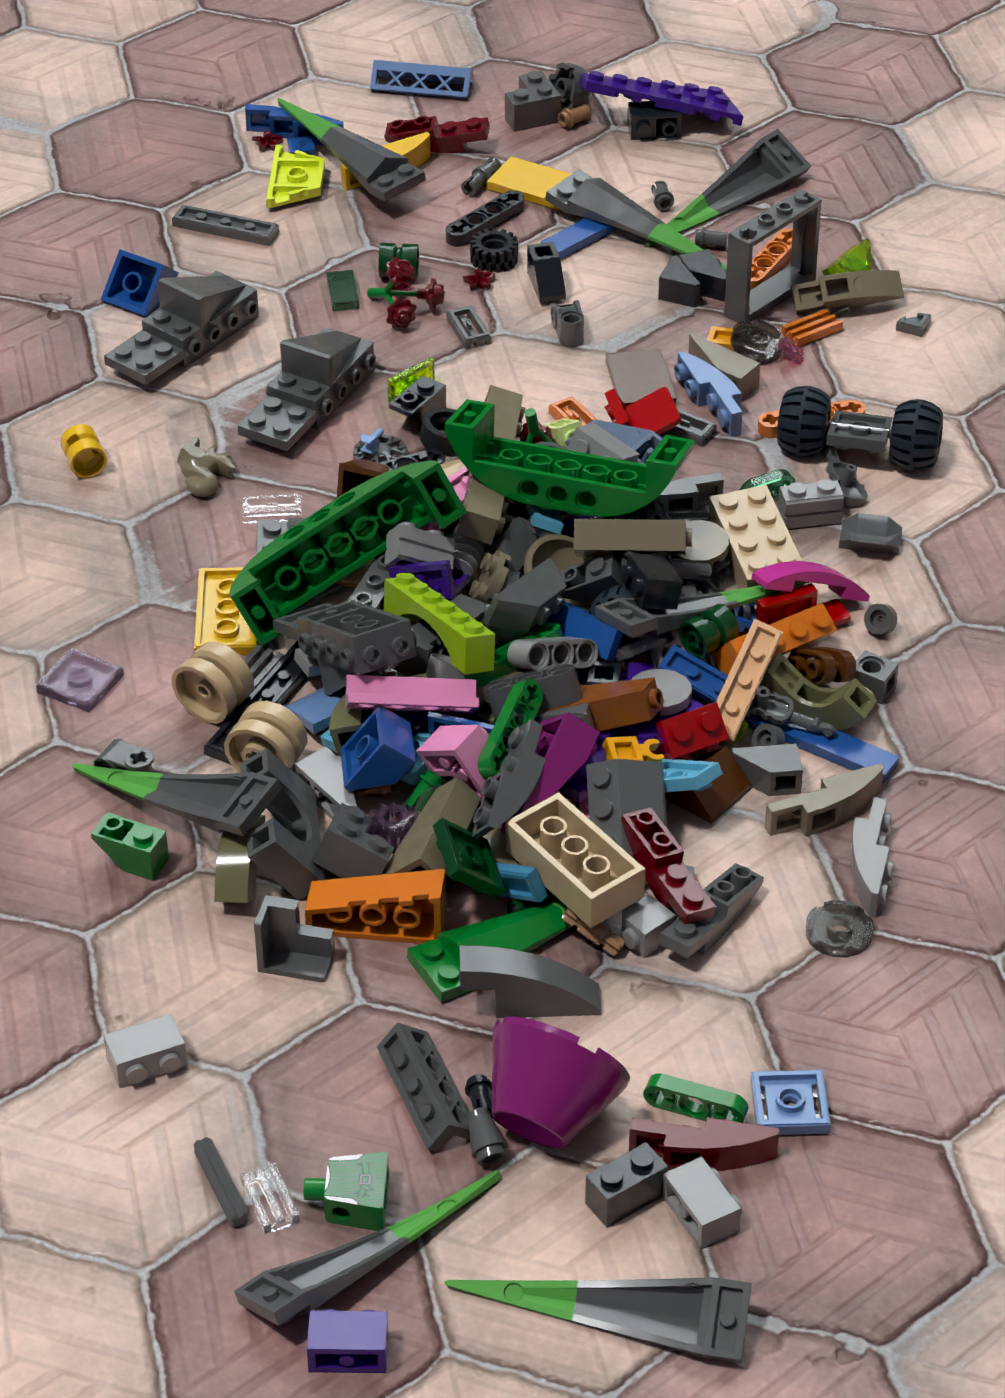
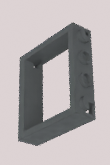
M800 189L728 233L724 316L745 327L792 297V285L816 281L822 199ZM793 222L790 266L750 290L753 246Z

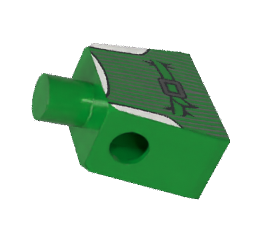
M388 1152L330 1158L328 1160L326 1178L304 1179V1200L324 1201L325 1220L329 1223L373 1231L384 1229L389 1185Z

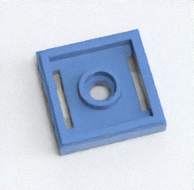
M823 1070L751 1072L750 1081L756 1125L780 1128L779 1135L830 1134L831 1125ZM813 1097L818 1099L820 1114H815ZM762 1099L766 1101L767 1115L763 1113ZM792 1101L796 1105H786L784 1102Z

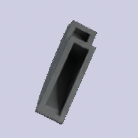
M459 945L461 991L495 990L496 1018L601 1015L599 984L571 967L539 955L508 948Z

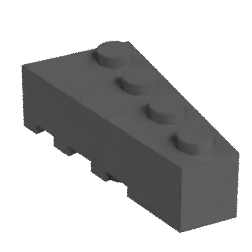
M459 594L450 600V602L468 613L476 621L483 622L486 603L463 594ZM424 619L411 627L417 638L415 646L417 656L402 661L394 668V670L407 676L424 674L432 653L450 656L439 635Z

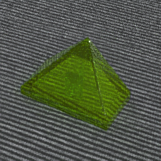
M866 238L847 249L822 271L824 276L846 272L870 271V240Z
M429 357L388 378V402H392L422 376L435 380L434 359Z

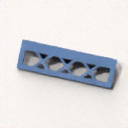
M374 60L370 90L468 99L470 86H473L474 74L471 68ZM378 77L393 78L386 85L377 84ZM399 80H415L417 82L411 87H404ZM424 82H437L442 84H440L435 89H428L425 86ZM448 84L464 85L463 92L452 91Z

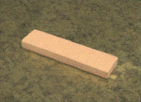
M754 619L716 701L730 738L724 741L731 745L783 635L782 631Z

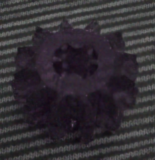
M393 800L392 804L388 806L380 803L378 810H370L369 817L371 819L366 828V833L384 838L389 845L394 847L392 852L394 854L419 816L417 809H409L407 802L396 805Z

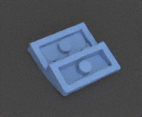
M321 688L284 707L292 711L309 731L316 734L330 726L331 714L336 704L345 695L346 690L326 696L324 689Z

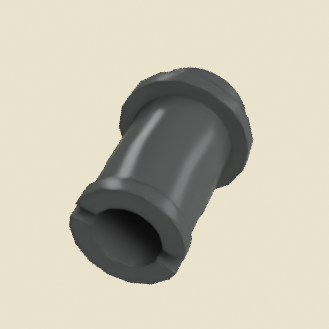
M656 181L657 189L654 185L651 187L654 195V205L659 210H669L674 204V196L669 192L666 182Z
M702 227V230L696 229L695 244L699 245L700 248L709 246L726 249L728 232L705 230V227Z

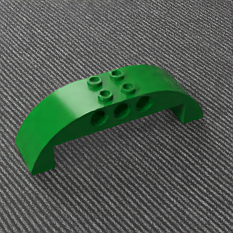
M466 399L445 422L446 435L458 458L484 485L512 500L539 506L543 510L556 509L566 511L575 516H618L631 513L648 505L672 481L690 456L695 445V440L665 435L646 460V464L495 437V404Z
M424 461L401 466L354 487L270 542L240 571L230 588L229 596L260 646H263L280 635V633L274 630V619L285 616L387 549V534L398 524L411 522L416 524L419 529L432 521L443 529L465 515L467 511L438 461Z

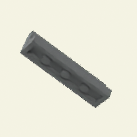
M397 1022L378 1044L377 1049L426 1148L439 1152L453 1135L470 1140L466 1116L469 1110L429 1033Z

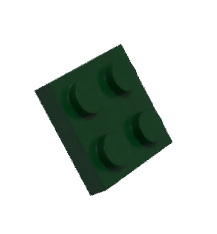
M441 818L433 825L437 838L436 844L446 864L445 871L452 880L462 882L477 892H483L494 898H497L505 891L488 839L481 837L477 840L472 837L473 832L444 818Z

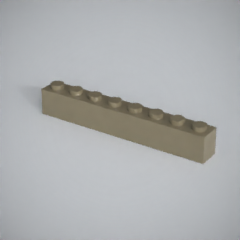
M490 385L484 402L495 404L494 436L520 441L519 435L526 409L521 406L523 395ZM470 471L463 499V506L467 513L459 518L456 534L491 545L495 534L501 535L506 519L504 516L509 503L507 501L508 497L484 485Z

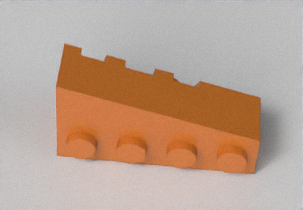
M445 869L311 881L305 907V923L309 926L334 929V937L422 944L437 939L438 933L444 932L447 918Z

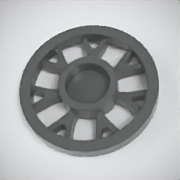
M382 435L378 438L380 442L386 443H380L379 450L374 455L359 452L365 445V442L361 440L353 448L354 460L369 458L371 462L376 463L397 458L392 456V454L400 455V457L407 455L405 443L392 435Z

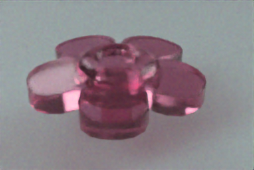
M786 337L784 340L780 339L778 341V347L784 350V359L789 361L793 359L797 364H801L804 361L803 350L798 345H795L792 339Z

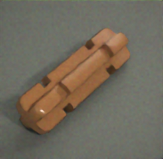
M569 908L563 914L562 920L572 928L574 925L578 927L576 931L598 947L603 945V950L611 956L615 957L624 947V939L615 933L613 936L609 934L611 930L603 924L599 923L590 928Z

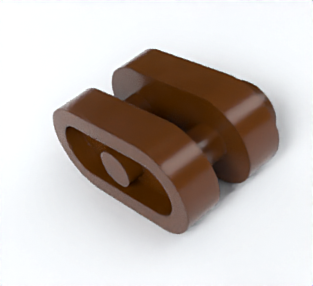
M831 647L795 649L790 652L787 659L807 680L816 685L829 684L831 682H849L856 674L855 658L847 650Z

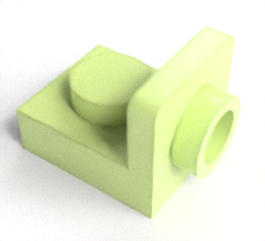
M562 418L544 425L550 428L548 434L552 436L554 442L567 448L566 440L573 436L576 428L582 426V423L579 420Z

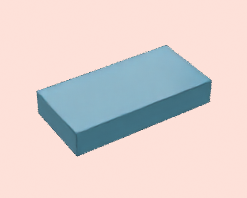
M527 504L526 510L532 526L561 534L564 525L558 510H543L539 506Z

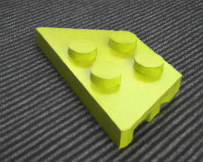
M276 145L266 198L267 208H274L321 196L325 158L308 155L298 150L295 151L294 155L284 152V146Z

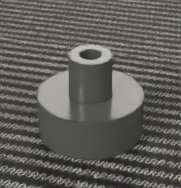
M873 604L865 612L864 623L871 633L885 635L892 632L896 627L897 614L894 608L888 604Z
M761 724L754 730L752 735V747L785 744L784 732L776 725Z

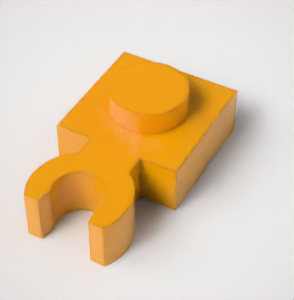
M636 736L607 737L602 744L607 760L627 759L662 762L664 759L663 754L656 755L651 752L655 751L660 744L657 739H648L644 744H639Z

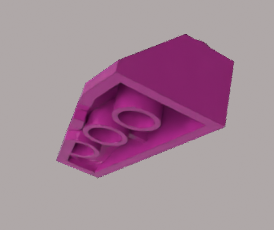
M569 712L539 722L542 725L535 753L546 760L541 775L530 796L509 819L553 796L594 755L597 749L595 742L600 732ZM505 822L502 824L500 831L504 834H506Z

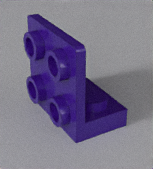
M450 560L396 564L388 568L390 578H395L399 573H411L435 592L440 593L448 601L461 592L470 581L469 574L452 575Z

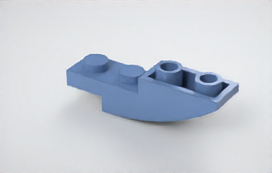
M678 352L674 372L676 379L684 385L687 395L693 398L698 407L707 405L710 411L713 410L720 426L726 429L730 437L741 435L743 413L741 410V391L726 375L711 364L686 352Z

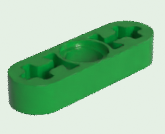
M662 1073L651 1075L643 1091L644 1099L653 1107L706 1121L707 1118L743 1123L749 1109L747 1101L738 1094ZM688 1097L696 1098L700 1100L703 1104L695 1103L691 1101Z

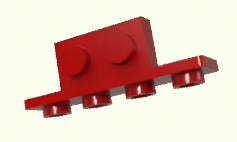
M811 583L795 588L792 592L785 591L757 600V620L769 625L818 605V590ZM838 599L823 602L835 626L850 622L851 615ZM745 627L743 632L739 631L738 637L747 634L748 628Z

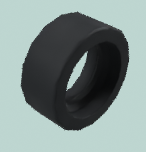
M436 408L428 411L423 416L420 441L425 448L442 451L448 457L457 456L446 433L439 431H445V422L455 413L456 409Z

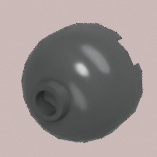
M557 64L555 74L550 73L548 79L561 95V111L565 108L570 110L583 104L588 105L593 93L585 91L580 85L579 79L581 73H589L576 64Z

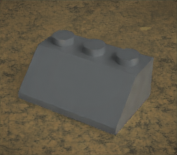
M613 759L586 764L589 819L635 859L627 840L621 817L623 814L651 807L667 828L663 763Z

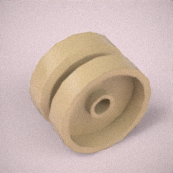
M208 641L201 645L189 659L174 670L171 677L172 688L179 702L194 717L206 723L218 724L224 721L234 711L236 706L242 704L251 695L254 689L253 676L248 665L233 649L219 642Z
M256 701L246 708L238 723L234 725L224 742L225 754L230 764L239 773H241V763L265 748L291 769L308 743L307 731L302 721L281 704L270 701Z

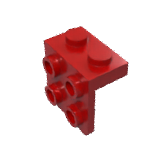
M661 387L627 407L615 388L604 393L608 404L604 407L610 419L614 421L612 423L651 430L660 435L665 431L671 430L682 421L667 387Z
M717 702L655 723L665 752L661 753L664 755V759L690 760L693 756L720 749L719 742L730 739Z

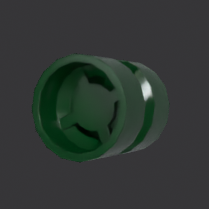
M380 243L378 259L379 278H388L386 276L388 271L386 263L392 261L394 257L400 260H408L411 266L415 268V278H418V244L403 243L401 247H397L396 243Z
M716 604L703 611L700 616L696 615L682 623L679 628V636L686 651L702 659L724 646L730 640L738 638L739 625L728 607L723 604Z

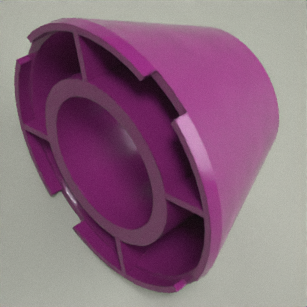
M505 1017L502 1024L497 1020L493 1027L491 1115L499 1125L533 1143L556 1149L565 1148L627 1088L630 1075L618 1060L601 1048H597L596 1053H593L577 1044L580 1039L579 1036L555 1026L527 1018Z

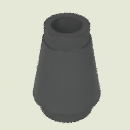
M481 1107L467 1113L472 1157L478 1160L479 1165L493 1164L505 1158L507 1143L488 1113L487 1108Z

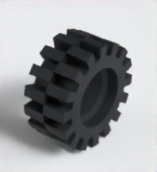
M493 228V231L484 229V233L478 231L476 235L471 237L470 261L475 268L478 267L481 271L486 269V271L490 272L495 270L496 273H500V269L508 271L509 267L513 268L515 263L517 264L518 241L512 232L506 234L505 229L497 231V228Z

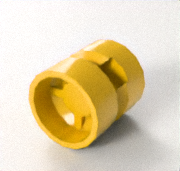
M86 424L73 425L62 434L60 440L61 448L75 475L81 478H90L103 471L107 464V456L95 430L91 426Z

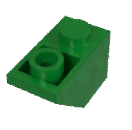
M107 812L91 833V839L124 872L154 881L169 860L165 830Z

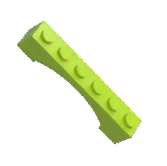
M399 573L395 578L384 579V611L410 619V622L424 619L443 641L451 657V665L463 674L494 671L495 633L469 616L468 613L459 609L454 603L445 599L440 593L435 592L411 573Z

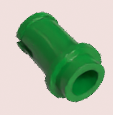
M427 770L425 774H420L422 779L409 799L406 800V803L413 807L421 797L422 799L415 808L420 813L435 790L442 786L441 784L444 781L443 778L430 770Z

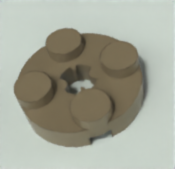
M500 550L495 551L494 554L487 552L480 564V569L483 571L479 580L472 582L467 596L484 603L489 598L493 599V593L498 594L505 582L509 568L505 567L504 563L505 560L511 562V556Z

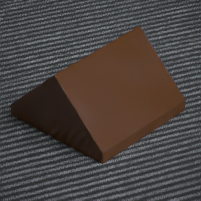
M726 746L699 755L693 760L719 763L723 774L711 781L712 785L709 788L698 792L693 790L665 792V798L711 824L751 789V783Z

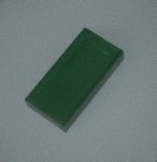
M353 270L326 272L332 311L358 309L359 297Z

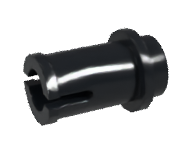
M483 1074L473 1075L466 1082L465 1094L470 1097L473 1110L485 1107L490 1111L491 1115L492 1082Z

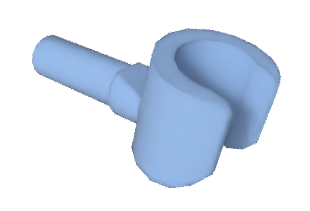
M379 428L370 436L362 434L360 440L365 442V445L361 448V451L371 455L376 454L380 447L378 438L384 434V430Z

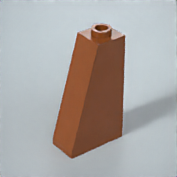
M655 677L580 686L583 697L580 700L571 704L541 710L537 714L589 703L596 730L604 731L652 720L663 707V695L661 690L657 688Z

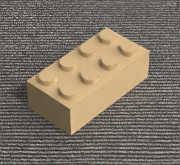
M767 485L709 497L711 522L722 527L729 537L727 557L730 564L728 567L738 589L760 585L751 577L753 572L763 567L781 562L802 561Z
M559 792L505 822L506 851L522 866L536 867L543 885L590 928L644 898L645 868Z

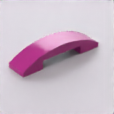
M781 562L763 567L753 572L751 577L764 588L792 592L795 581L826 584L831 591L843 599L868 602L870 598L863 588L840 572L813 562Z

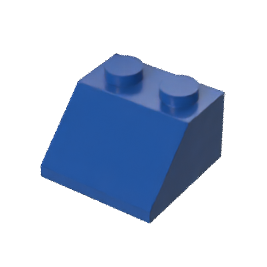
M119 249L100 300L147 317L160 306L158 280L161 278L177 277L179 272L161 263Z
M380 705L340 749L344 788L349 791L396 784L404 774L406 775L411 772L416 762L411 723Z

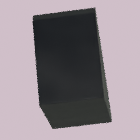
M677 255L672 256L659 276L658 300L694 308L699 307L700 283Z

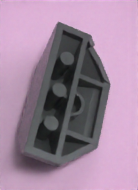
M548 558L493 597L482 623L486 628L495 633V643L498 646L502 647L515 640L538 624L543 625L551 614L556 615L561 610L565 601L562 596L567 586L555 562Z

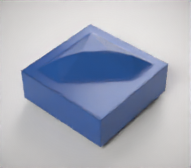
M313 136L287 138L289 153L295 155V151L298 150L308 155L316 156Z

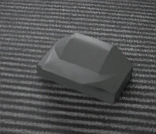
M857 513L843 520L839 548L898 555L902 527L889 516Z

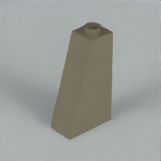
M574 519V552L577 557H601L612 552L616 556H624L623 554L626 551L640 554L654 552L659 553V555H686V547H692V528H686V520Z
M459 777L438 787L381 875L445 869L446 864L441 851L437 847V838L433 825L441 818H444L467 829L481 798Z

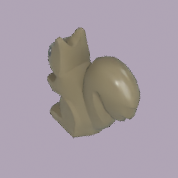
M194 437L181 448L177 463L181 468V472L187 478L185 480L186 488L195 496L207 497L213 495L218 490L219 482L215 473L229 479H234L232 470L235 469L229 453L215 454L217 450L216 445L204 451L199 448V438Z

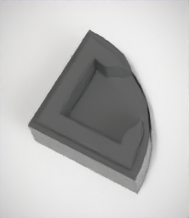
M917 313V317L910 318L904 316L896 322V331L922 337L931 323V314Z

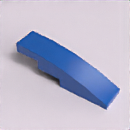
M246 104V131H270L271 135L276 134L283 138L313 136L314 145H324L306 127L281 107ZM315 114L327 121H330L344 128L343 121L336 120L320 114Z
M564 601L561 610L556 615L551 614L546 620L549 623L559 624L563 637L593 640L598 646V656L614 661L623 633L589 614L588 611Z

